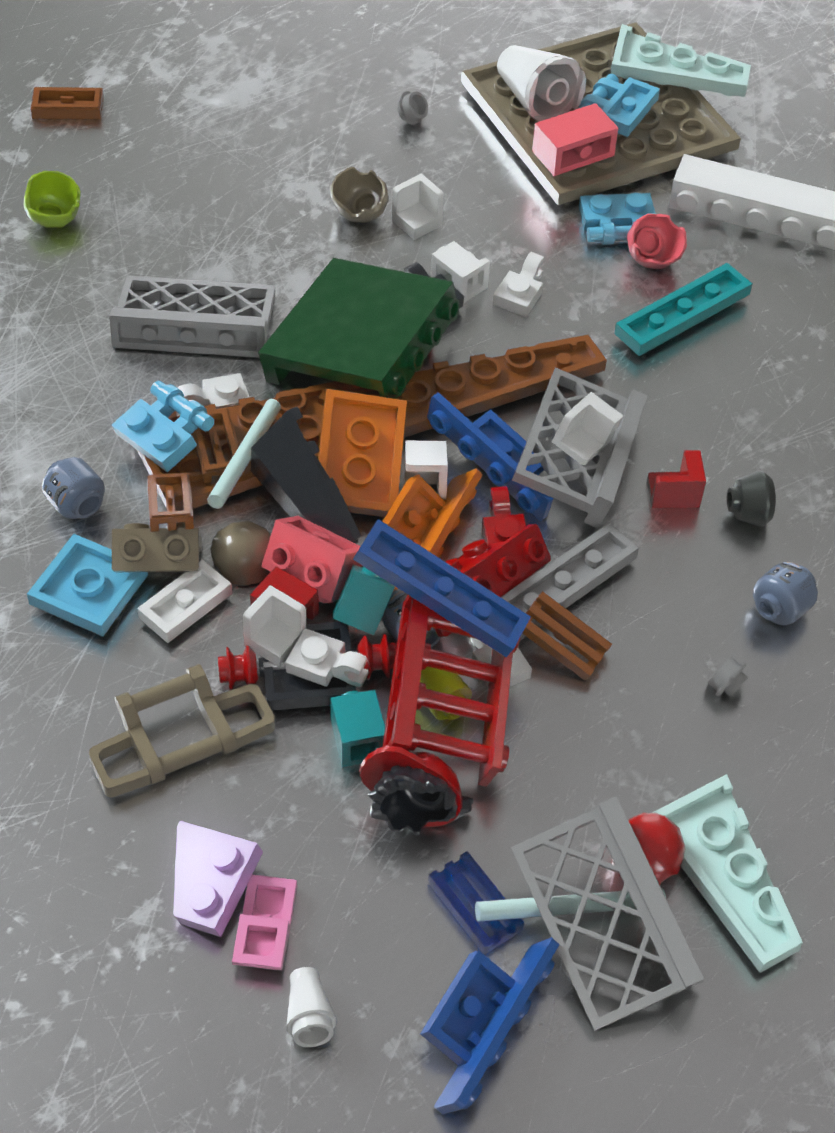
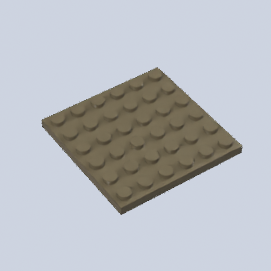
M637 22L627 24V26L633 27L632 33L646 37L647 33ZM621 26L538 50L569 56L579 63L581 70L584 71L586 76L584 98L586 95L593 93V87L598 80L611 74L612 61ZM498 61L462 71V84L557 205L580 199V196L593 195L679 167L684 154L709 159L739 149L741 140L739 135L698 90L674 85H659L655 82L639 80L660 88L659 98L628 137L617 134L615 155L553 176L532 152L535 123L538 121L528 114L497 70ZM618 77L619 83L624 84V82L627 80L622 77Z

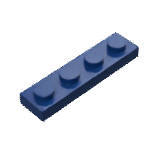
M379 519L353 558L354 561L506 658L514 650L531 616Z

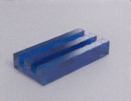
M466 851L460 855L459 861L454 863L451 860L444 865V870L441 872L435 870L428 875V883L485 955L523 931L524 921L521 918L503 920L507 925L506 928L499 920L484 921L494 933L493 936L488 937L447 882L452 879L474 910L476 902L484 900L462 874L463 872L467 874L487 901L506 899L470 853Z

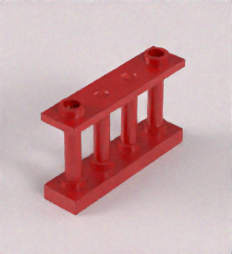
M407 595L402 605L383 747L387 745L397 746L407 751H415L417 747L479 762L478 785L487 787L498 772H504L509 758V746L504 745L512 658L513 653L518 648L520 638L514 650L507 658L492 649L491 664L431 649V644L425 643L426 632L430 631L431 628L471 638L475 637ZM431 667L489 682L487 703L427 689L426 684L420 682L421 670ZM426 707L483 721L482 744L422 730L421 725L415 723L416 710Z

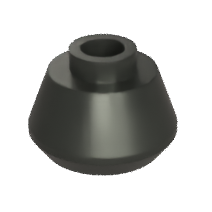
M756 471L737 479L734 486L729 487L727 490L728 511L734 512L738 520L757 527L765 526L773 519L776 507V493L772 478L763 471Z

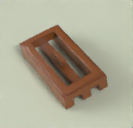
M34 87L31 103L32 119H101L102 102H104L103 88Z
M228 407L207 410V414L214 419L221 418L232 458L239 445ZM215 422L208 431L216 464H209L201 429L197 428L192 433L197 444L195 449L204 483L212 482V476L219 475L221 477L230 462H225Z
M189 473L147 476L151 532L159 531V524L168 523V531L177 530L176 523L185 522V530L194 529ZM182 483L184 510L175 511L173 484ZM165 484L167 511L158 512L156 485Z
M543 591L526 612L531 618L522 634L584 681L591 676L594 668L600 663L603 655L612 645V643ZM532 619H535L537 622H539L541 625H543L545 628L553 633V636L560 642H562L564 645L568 644L570 647H572L574 650H576L578 653H580L582 656L588 659L587 663L582 661L579 657H577L575 654H573L571 651H569L567 648H565L563 645H561L559 642H557L555 639H553L551 636L545 633L542 629H540L538 626L532 623Z

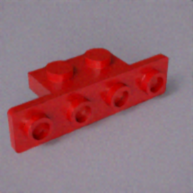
M529 524L503 542L487 544L484 539L474 541L462 548L463 555L445 562L499 597H502L550 562L551 556L538 525ZM435 629L438 637H447L451 634V632Z

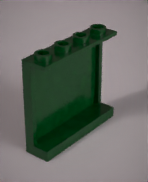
M332 258L259 350L258 355L266 382L280 385L290 371H295L379 391L380 397L397 399L404 393L406 385L415 372L421 369L425 358L432 348L439 344L442 334L449 324L455 321L458 316L460 303L456 299L453 281Z

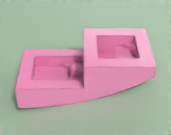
M261 875L251 876L247 884L243 913L239 916L232 965L282 971L298 887L297 880Z

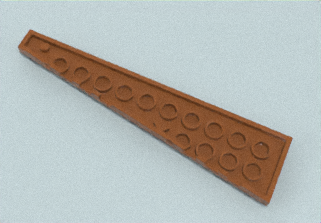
M582 335L539 343L530 347L523 346L508 349L505 355L493 358L480 354L470 356V361L455 365H449L448 361L433 363V369L415 372L406 385L404 393L397 398L407 401L404 438L433 428L427 418L431 397L436 393H440L464 416L468 417L546 391L555 367L579 378H584L605 371L607 359L589 335ZM335 381L309 386L305 389L278 392L273 399L280 403L281 410L270 428L287 410L297 406L303 416L300 430L307 442L315 441L319 448L324 398L327 389L380 397L379 391ZM254 397L238 399L239 405L228 407L239 446L267 400L260 401L255 400ZM215 404L204 406L207 410L216 409ZM174 411L168 418L175 422L180 416H177L176 411ZM221 418L214 419L225 462H228L232 458ZM201 430L209 464H216L208 431ZM195 448L168 473L138 451L149 475L189 473L192 507L196 508L208 504L207 498L220 476H212V482L204 483ZM251 460L245 468V476L239 478L229 496L262 486L261 482L251 472ZM182 483L173 484L175 511L184 510ZM165 484L156 485L157 491L166 507Z

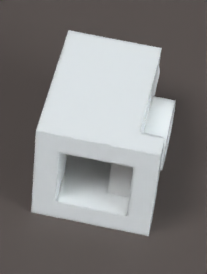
M455 241L440 247L432 254L431 277L442 274L448 281H453L454 287L464 295V303L488 288L490 260L486 257L478 260L473 253L465 250Z

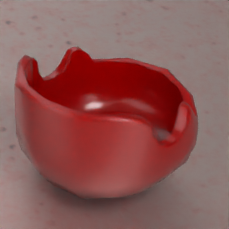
M644 812L630 818L628 821L659 885L672 875H677L686 850L680 828L667 816L655 812Z

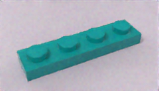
M725 263L620 320L615 325L614 334L640 356L750 295L753 283L730 264Z

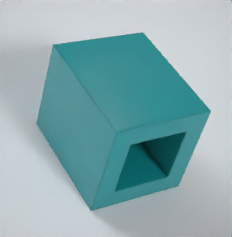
M353 564L333 610V619L375 635L395 586L364 566L362 568Z
M349 691L341 696L331 697V725L342 767L362 764V761L368 754L377 748L383 747L385 724L376 691Z

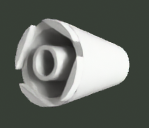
M513 45L506 48L498 59V73L534 120L540 122L567 113L571 108L576 110L581 104L586 90V76L584 71L581 70L579 63L573 58Z

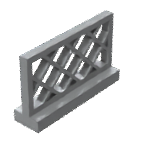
M126 275L117 307H112L109 315L112 348L259 358L258 352L267 342L275 300V285ZM133 290H148L150 292L138 296ZM177 292L187 293V295L180 298H175L172 294ZM213 295L225 296L216 301L210 298ZM249 298H264L253 304L247 300ZM158 300L166 303L156 308L150 305ZM197 302L203 305V307L196 310H191L188 307ZM233 305L241 308L233 313L226 310Z
M555 367L512 481L587 512L584 523L599 529L614 502L648 395L633 389L629 398H625ZM557 384L573 390L576 396L564 398ZM592 392L621 413L623 418L610 443L592 458L595 465L583 467V465L559 447L546 451L538 439L550 436L553 440L561 424H555L549 412L560 410L562 415L565 416L566 413ZM565 458L572 470L560 473L552 460ZM541 463L548 476H538L527 471L526 467ZM578 479L587 492L586 496L571 490L566 482Z
M617 796L599 803L597 808L510 847L551 937L559 943L557 950L594 1031L704 982L705 978ZM593 822L596 823L603 838L597 857L570 848L576 830ZM567 835L564 846L552 842ZM541 846L561 852L552 878L533 872L525 854ZM606 848L615 864L602 860ZM567 855L594 864L585 890L558 881ZM599 867L620 874L624 886L618 903L590 893ZM536 880L549 884L545 898ZM555 887L582 897L573 924L553 917L548 907ZM627 893H629L636 910L623 905ZM588 899L615 909L606 936L579 926ZM621 912L640 918L646 928L639 949L612 939ZM557 925L570 929L566 944ZM576 932L604 942L594 970L575 963L569 951ZM649 937L658 956L645 951ZM609 945L637 955L628 983L600 972ZM642 957L662 964L672 984L655 992L633 985ZM578 971L592 976L587 989ZM597 978L625 988L619 1008L601 1017L598 1016L591 1000ZM631 991L644 996L627 1004Z

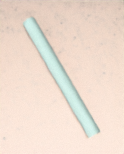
M269 399L266 401L208 496L207 501L213 508L223 507L251 460V447L269 430L281 410V405L277 400Z
M661 888L662 891H663V893H664V896H665V898H666L665 891H664L663 888ZM622 891L592 894L618 903ZM627 893L623 905L636 909L629 893ZM576 894L552 896L548 907L553 916L576 914L582 897ZM534 898L480 901L475 904V915L478 922L542 917ZM588 899L583 913L615 911V909Z

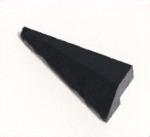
M296 406L287 410L251 447V472L290 517L300 516L357 544L361 534L334 479L328 476L316 457L320 450L315 441L307 442L300 430L303 416L299 408Z

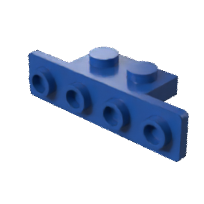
M440 393L432 396L427 414L432 427L438 433L447 436L458 446L465 458L473 460L480 466L495 485L499 487L507 486L509 494L516 499L522 510L534 515L539 521H543L549 514L554 498L512 481L526 440L491 409L472 423ZM541 463L527 466L526 470L539 475L544 471Z
M552 937L531 945L511 977L479 950L468 955L420 1033L421 1036L458 1065L434 1106L440 1113L445 1114L461 1109L465 1110L480 1095L483 1085L480 1083L482 1076L488 1067L494 1065L501 1058L507 1048V1042L504 1039L512 1025H516L524 1018L531 1007V1001L528 998L536 985L542 983L554 968L555 962L552 960V957L558 949L559 943Z

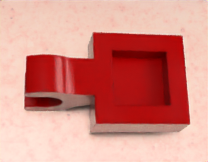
M507 486L490 488L492 500H489L491 517H483L482 532L487 544L506 541L526 527L523 513L511 515Z

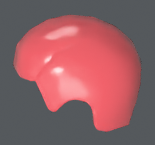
M646 214L633 222L627 234L630 255L638 264L645 268H665L681 259L687 248L685 228L676 226L670 216L666 214Z

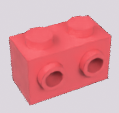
M594 103L535 123L532 152L553 176H557L613 157L615 155L618 127Z
M300 516L275 520L261 567L271 572L277 566L318 589L319 602L330 604L339 599L353 564L362 567L361 564L353 560L361 546Z

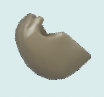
M349 167L337 174L330 186L331 198L336 209L342 217L352 222L364 223L377 219L384 212L389 201L386 183L373 170L363 173L359 172L355 167Z
M251 521L229 524L218 531L212 540L210 550L213 564L218 567L221 575L232 584L246 586L262 582L270 573V571L261 567L270 540V533L266 528Z

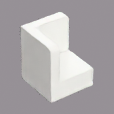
M422 173L395 186L392 198V221L413 240L441 227L444 204L443 191Z
M590 392L566 413L552 443L581 465H586L610 443L623 415Z
M405 440V483L409 478L419 474L428 484H437L438 495L443 500H446L448 472L446 441Z
M270 585L243 614L244 646L249 645L254 652L280 667L288 658L301 633L306 628V607Z

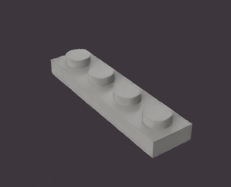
M609 522L501 598L526 613L538 595L543 591L566 609L637 558L639 547ZM532 619L531 622L534 623L536 626H542L535 619ZM522 634L520 640H522L526 636Z

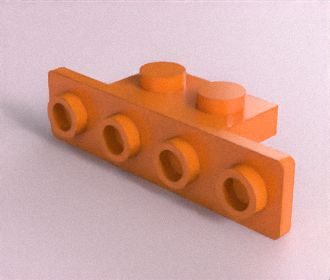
M476 468L454 477L447 486L446 500H443L419 474L407 480L382 522L439 558L443 553L444 548L442 545L448 534L454 531L460 523L459 515L463 508L475 497L477 493L475 487L483 474Z

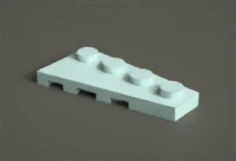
M621 25L611 66L612 74L624 79L631 77L637 80L655 82L659 85H674L691 90H704L722 93L727 96L745 97L751 65L711 52L702 56L692 49L693 46L679 43L677 47L660 42L661 36L648 32L646 37L632 33L633 27Z
M726 774L654 812L667 816L680 828L686 847L680 866L759 973L799 952L803 942L779 888L774 887L766 870L768 864L761 848L757 849L748 830L749 822L742 807L738 808L732 795L733 786Z

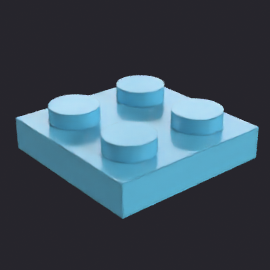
M73 534L29 590L27 598L29 605L104 636L146 579L148 572H114L112 570V549Z

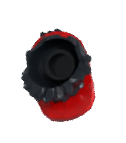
M387 745L377 748L362 761L359 769L360 777L363 784L371 791L368 793V796L373 800L370 816L374 819L386 821L391 831L399 832L408 828L414 835H420V831L424 826H443L471 812V805L474 799L462 795L455 772L442 759L432 753L423 751L411 753L402 747Z

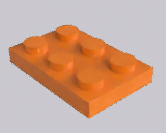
M332 389L326 390L318 460L328 476L334 479L350 513L385 517L399 494L406 400Z

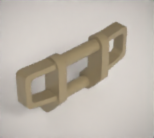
M197 664L187 668V674L131 696L128 692L115 696V703L125 732L89 749L92 768L105 795L116 797L150 784L153 785L165 780V774L219 752H222L223 755L229 754L246 744L272 733L275 730V716L259 686L248 684L213 696L207 676L202 666ZM193 691L199 710L213 736L158 758L144 731L137 712ZM246 702L254 703L262 719L233 733L222 710ZM129 747H133L143 770L116 779L110 778L105 771L102 761Z

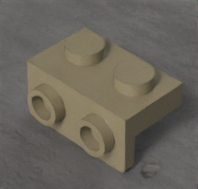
M142 523L125 524L124 529H112V570L116 573L198 571L199 554H202L199 528L185 530V523H176L177 530L168 531L167 524L166 528H159V531L151 532L149 525Z

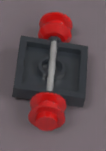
M340 621L306 624V629L345 642L346 652H356V650H351L349 626ZM383 634L380 644H371L368 638L363 636L357 646V651L366 656L368 660L364 666V669L369 671L366 679L370 680L372 672L375 670H382L386 678H390V669H394L396 643H388L386 634ZM246 645L242 655H233L229 647H226L227 656L218 657L220 683H229V691L233 690L235 682L245 681L246 685L256 684L258 681L257 671H259L260 677H264L266 701L271 710L331 706V697L341 696L349 691H356V686L350 685L336 677H332L326 687L287 673L285 662L280 667L264 657L258 658L259 662H257L256 653L249 645Z

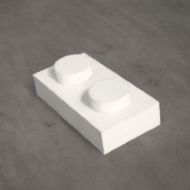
M202 559L199 562L198 571L183 573L137 608L139 619L164 641L169 643L232 595V583Z

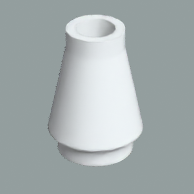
M312 967L298 968L289 976L290 996L286 1029L293 1036V1040L297 1045L302 1047L320 1046L327 1043L333 1037V1029L337 1024V1019L320 982L318 970Z

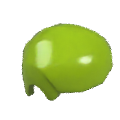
M44 170L34 174L28 180L23 201L24 210L27 212V216L36 224L46 228H62L74 220L78 213L81 196L80 187L72 177L60 171Z

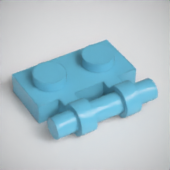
M611 73L605 78L598 80L593 87V93L586 95L582 99L579 108L596 103L617 125L618 134L628 137L658 101L660 88L631 77L624 84H621L618 77Z
M650 193L580 196L579 211L584 231H587V241L601 242L602 245H613L615 241L627 240V234L634 221L646 214H656Z
M156 381L151 386L150 391L157 398V401L149 405L142 399L138 400L111 426L120 438L168 473L197 446L191 434L197 428L205 432L209 431L215 421L213 417L207 414V409L202 404L184 398V394L179 388L172 384L166 385L162 381ZM174 411L180 414V417L175 422L168 418Z

